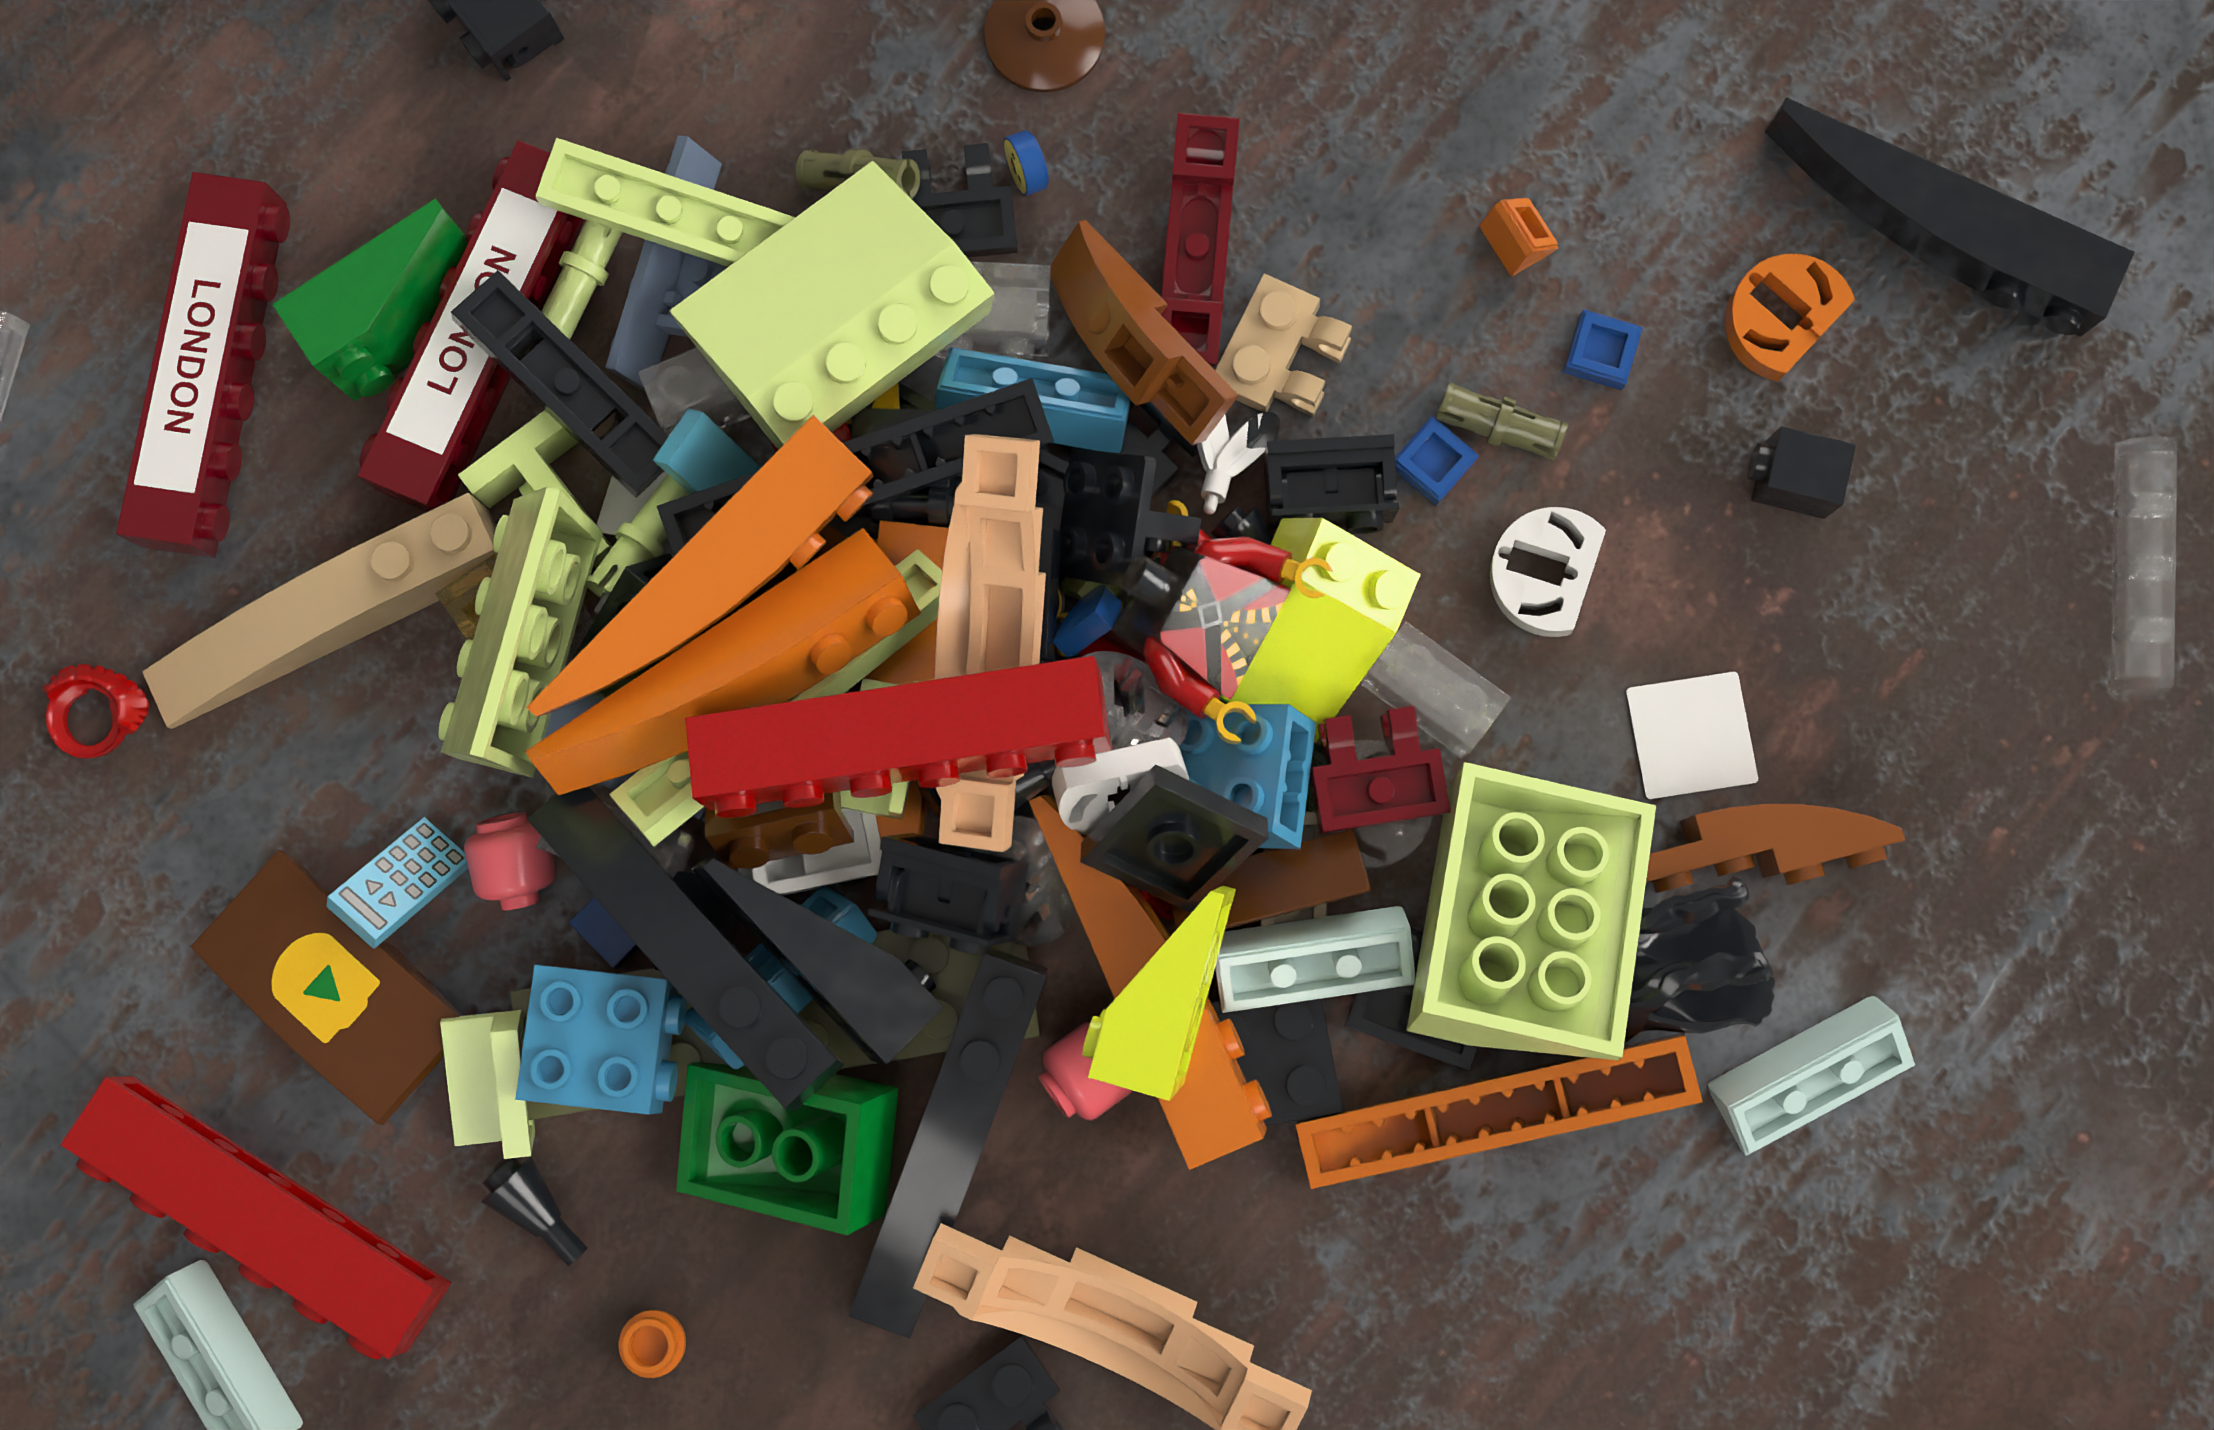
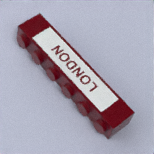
M517 140L510 157H504L497 165L492 180L493 192L484 211L477 212L472 218L466 234L467 247L457 267H451L445 274L440 287L441 301L431 322H425L419 329L413 345L415 356L405 377L397 379L391 387L386 402L388 413L378 433L372 434L367 439L360 454L359 463L361 469L357 475L375 490L426 512L454 500L462 483L458 474L470 466L511 379V376L452 320L451 311L497 270L542 311L563 268L558 262L564 251H571L585 219L538 203L536 193L551 153Z
M192 172L116 532L117 535L142 548L215 558L218 542H221L227 535L230 514L226 503L230 483L238 477L242 465V452L238 445L243 421L249 419L254 406V391L251 386L255 361H259L262 358L266 347V331L263 322L267 302H271L274 299L278 288V272L275 263L279 243H283L287 239L290 229V214L287 203L266 182Z

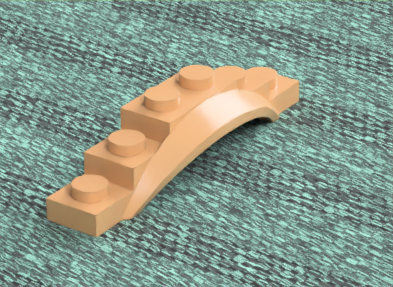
M979 434L965 435L962 482L955 490L942 569L936 635L935 680L1040 663L1046 573L1039 572L1043 508L1035 507L1040 440ZM986 770L960 773V781L958 783L936 787L941 798L939 843L1004 852L1011 847L1016 780L1024 776V773L1002 778L988 777Z
M941 1223L931 1242L913 1289L953 1306L959 1315L972 1321L990 1324L1035 1338L1116 1372L1178 1405L1215 1430H1297L1309 1405L1312 1390L1250 1363L1254 1345L1194 1319L1193 1315L1197 1301L1077 1247L1071 1261L1067 1262L1010 1235L1003 1250H1000Z

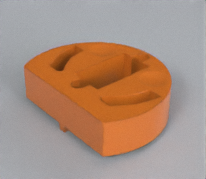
M1803 254L1773 256L1754 266L1732 292L1725 311L1726 336L1734 354L1749 370L1763 378L1778 382L1852 304L1855 298L1842 275L1826 262ZM1761 282L1803 318L1792 331L1750 295L1753 289ZM1759 347L1770 348V349H1775V348H1777V349H1780L1781 352H1780V351H1774V350H1768V349H1762V348H1759Z

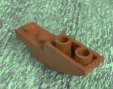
M1086 220L1079 221L1049 267L1055 290L1076 331L1111 379L1136 406L1151 402L1191 445L1206 441L1239 395L1164 319L1161 314L1168 304Z
M1759 804L1729 807L1696 814L1681 820L1680 824L1686 844L1651 853L1646 883H1653L1655 893L1664 892L1693 884L1690 871L1714 865L1717 877L1756 867L1753 854H1756L1763 878L1783 873L1786 884L1791 885L1824 876L1825 871L1822 863L1845 857L1848 868L1851 869L1888 859L1884 846L1905 841V837L1901 827L1871 816L1837 808L1805 804Z

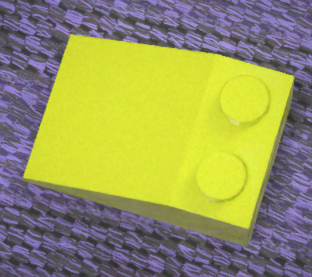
M1282 518L1271 545L1291 552L1292 560L1300 563L1310 558H1319L1328 562L1333 572L1314 565L1304 570L1301 579L1305 588L1310 591L1321 592L1325 595L1319 598H1309L1298 590L1294 581L1285 579L1282 583H1277L1263 578L1254 583L1245 606L1280 584L1288 587L1291 591L1275 620L1264 623H1237L1238 631L1233 633L1232 638L1244 656L1247 671L1232 699L1221 694V664L1211 687L1220 692L1219 699L1226 703L1238 701L1245 704L1291 705L1316 723L1315 744L1319 739L1317 725L1322 724L1324 719L1333 718L1337 715L1397 633L1421 574L1324 518ZM1245 633L1248 634L1247 638H1244Z
M1221 886L1210 891L1107 1009H1103L1100 1017L1093 1016L1086 1034L1082 1056L1093 1059L1088 1078L1168 1101L1184 1085L1236 889Z

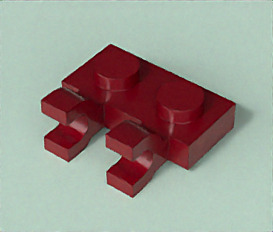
M1414 706L1388 709L1387 714L1380 716L1383 737L1390 751V756L1357 761L1351 715L1326 718L1322 724L1317 725L1321 749L1327 761V765L1310 769V782L1319 834L1451 813L1440 748L1421 751Z

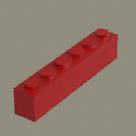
M1095 656L685 718L692 798L710 811L715 810L716 816L722 818L752 815L757 812V804L783 800V806L789 808L815 806L824 802V794L850 790L851 796L856 798L877 797L891 793V784L913 780H918L920 787H944L958 783L960 781V773L986 770L987 776L993 778L1017 776L1028 771L1027 763L1055 760V766L1063 768L1084 766L1097 760L1096 753L1112 751L1102 674Z
M134 1076L105 1077L60 1144L79 1157L76 1166L82 1172L101 1182L111 1183L114 1180L133 1192L129 1200L137 1208L158 1218H165L166 1215L186 1227L183 1235L192 1244L211 1253H218L222 1250L240 1262L237 1270L247 1280L264 1288L271 1289L274 1285L295 1298L292 1302V1307L298 1313L320 1324H326L329 1320L349 1333L346 1341L353 1349L369 1358L380 1360L384 1356L390 1359L409 1351L452 1283Z

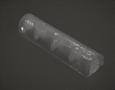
M2137 437L2122 440L2115 444L2110 693L2115 696L2153 699L2174 687L2177 441H2175V437Z

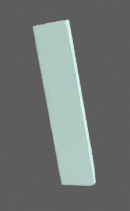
M1401 906L1225 931L1215 966L1222 1013L1414 985L1415 969L1411 929L1404 909Z
M1870 996L1713 1079L1708 1083V1088L1738 1146L1747 1156L1915 1066L1899 1016L1877 997Z
M199 1260L166 1276L133 1304L207 1430H298L302 1426L301 1416L210 1265L205 1260Z

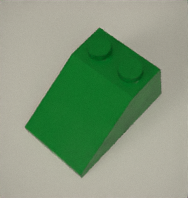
M435 198L272 305L314 368L353 401H357L361 397L375 396L386 390L393 383L394 376L406 369L414 357L413 345L415 337L425 322H431L441 301L440 287L443 278L451 267L458 266L467 247L466 235Z
M690 1063L687 1065L676 1191L849 1235L886 1215L898 1088L835 1074L796 1111L785 1109L747 1066H742L736 1070L726 1064Z

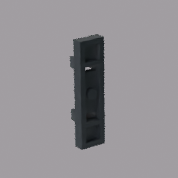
M497 270L451 311L452 320L635 498L665 472L653 459L669 435L500 271ZM615 412L614 422L603 436L597 437L593 432Z

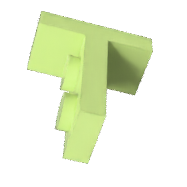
M546 410L458 474L470 492L489 509L517 488L522 495H526L547 486L561 490L590 518L550 465V463L576 445L578 441ZM603 534L594 562L596 569L613 547Z

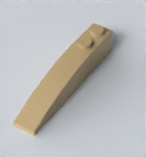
M466 493L353 547L288 581L193 637L142 671L166 727L173 729L465 589L483 580L485 577L492 576L498 555L493 550V539L497 526L489 509L470 493Z

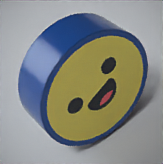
M1023 130L1004 137L1003 148L1005 158L1019 192L1026 197L1045 190L1049 183L1048 171L1044 156L1034 135L1027 130Z

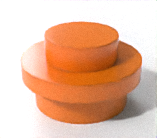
M647 1310L635 1315L625 1324L619 1337V1353L624 1365L632 1373L644 1378H657L672 1371L682 1360L686 1349V1336L682 1325L673 1315L662 1310Z

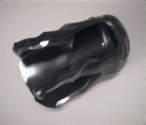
M1733 876L1726 885L1712 886L1697 890L1688 895H1674L1661 901L1654 908H1642L1624 1044L1638 1033L1644 1031L1659 1030L1704 1034L1735 1024H1749L1756 1027L1762 1024V1019L1770 1015L1775 998L1773 993L1775 980L1772 977V967L1765 958L1760 943L1756 938L1755 926L1734 909L1742 907L1749 899V891L1741 879Z

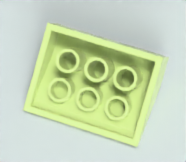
M871 161L669 311L671 316L779 450L812 415L831 432L835 431L987 316L991 311L995 293L956 243L874 161Z
M546 486L513 500L509 516L503 515L500 518L493 539V550L495 553H498L491 578L485 577L482 580L476 595L475 612L477 615H480L475 635L473 640L468 639L465 641L458 657L457 675L462 680L455 703L449 702L446 705L440 719L438 731L439 739L444 740L441 749L442 753L460 760L531 778L534 777L536 767L530 761L525 751L545 738L551 713L536 717L526 707L565 668L587 590L585 581L592 573L603 531L559 489Z
M1464 762L1447 790L1451 813L1443 815L1407 1031L1470 1046L1620 1060L1624 1049L1656 805Z

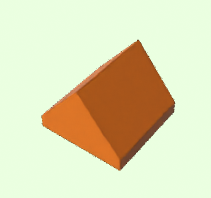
M1529 198L1500 200L1491 208L1479 226L1511 277L1559 249L1557 246L1558 242Z

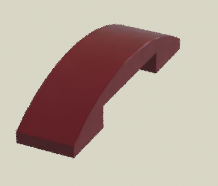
M1178 113L1161 298L1168 305L1161 315L1210 366L1217 367L1240 118Z

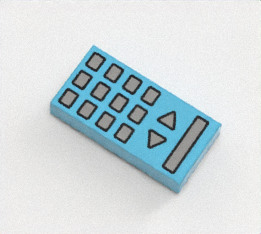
M423 817L327 897L326 907L375 949L468 869L465 852Z

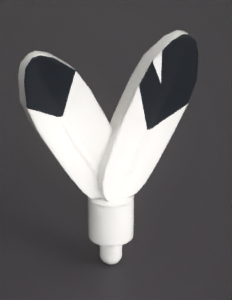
M1265 412L1255 415L1243 424L1230 438L1226 416L1224 415L1206 441L1197 444L1201 462L1206 471L1201 491V497L1205 500L1203 509L1206 514H1213L1216 511L1217 504L1225 501L1231 478L1247 468L1265 452L1267 441H1274L1277 438L1280 419L1275 413Z

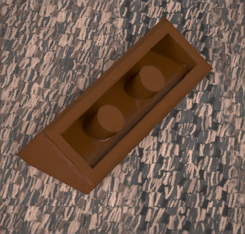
M1353 829L1301 842L1300 849L1278 848L1251 855L1217 887L1226 886L1236 889L1226 929L1366 894L1371 891ZM1171 904L1176 928H1178L1191 913Z

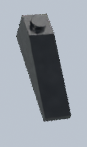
M714 858L701 860L692 869L871 1061L888 1064L944 1008L931 994L937 987L935 982L913 960L908 959L903 964L895 956Z

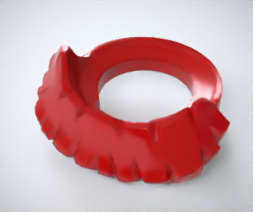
M78 664L77 667L67 666L59 671L58 676L53 675L50 678L51 683H47L42 687L49 700L46 708L48 732L52 740L62 751L77 758H98L113 752L123 742L127 734H133L140 728L145 717L148 716L149 700L143 690L139 689L136 682L127 680L124 674H115L114 670H105L100 665H96L94 668L89 664ZM90 689H95L105 694L110 700L112 727L108 736L102 742L91 746L85 745L74 738L69 730L67 719L72 704L78 698L86 695Z

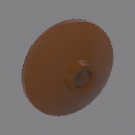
M994 0L986 16L984 40L993 66L1006 80L1029 91L1054 92L1075 85L1093 70L1103 51L1105 26L1101 10L1095 0ZM1040 18H1050L1055 22L1054 26L1046 31H1040L1033 26L1034 21Z

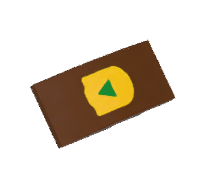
M278 850L190 947L298 1055L375 1123L384 1125L443 1059L441 1019L455 1018L462 1015L395 946L383 941L373 949L329 910L326 904L327 897L330 894L293 856Z

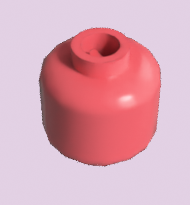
M526 812L503 814L475 823L477 832L468 837L464 844L466 861L476 896L489 901L500 900L502 910L524 908L540 902L538 891L552 884L556 878V866L552 849L527 820Z
M1090 1022L1079 1025L1044 1052L1043 1066L1045 1071L1038 1075L1040 1082L1051 1099L1068 1119L1076 1113L1080 1118L1092 1121L1133 1091L1088 1078L1093 1059L1082 1056Z

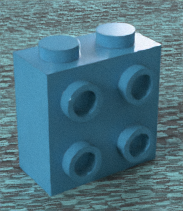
M1247 704L1255 713L1256 723H1251L1238 712L1227 714L1223 719L1225 729L1242 740L1239 744H1229L1222 741L1217 735L1213 719L1208 716L1200 719L1183 706L1173 705L1170 727L1166 730L1163 739L1171 738L1178 745L1189 781L1268 818V839L1258 848L1300 849L1316 723L1289 704Z
M534 965L515 1100L648 1115L662 1113L664 1101L671 1102L676 1090L678 1064L676 1061H669L672 1035H680L684 1027L687 1000L681 994H678V990L668 979Z

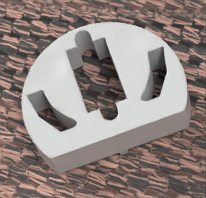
M1548 507L1534 510L1513 522L1501 536L1490 566L1492 593L1505 616L1518 627L1536 635L1546 637L1571 635L1606 532L1604 527L1592 517L1582 512L1563 507ZM1551 519L1568 528L1581 544L1580 549H1576L1564 531L1548 523V520ZM1515 547L1567 564L1564 573L1572 575L1574 579L1563 578L1560 586L1519 574L1507 570L1508 560L1501 558L1498 554L1510 555L1512 548ZM1555 603L1560 604L1558 612L1543 616L1518 614L1520 608L1538 610L1552 606Z
M1165 738L1097 753V760L1088 765L1068 768L1056 767L1052 777V787L1059 814L1064 824L1071 830L1075 829L1080 834L1088 836L1115 807L1113 801L1108 802V795L1116 794L1118 786L1121 787V790L1128 789L1129 784L1131 790L1155 764L1189 780L1178 745L1171 738Z

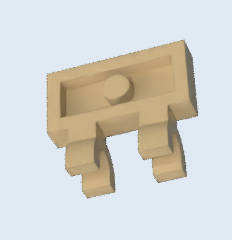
M1263 274L1215 371L1239 395L1236 399L1238 402L1265 413L1268 411L1273 399L1276 398L1302 413L1314 417L1324 397L1322 389L1325 385V380L1298 370L1289 371L1288 369L1301 344L1337 363H1341L1351 342L1349 335L1352 331V325L1332 317L1315 316L1320 307V298L1267 274Z

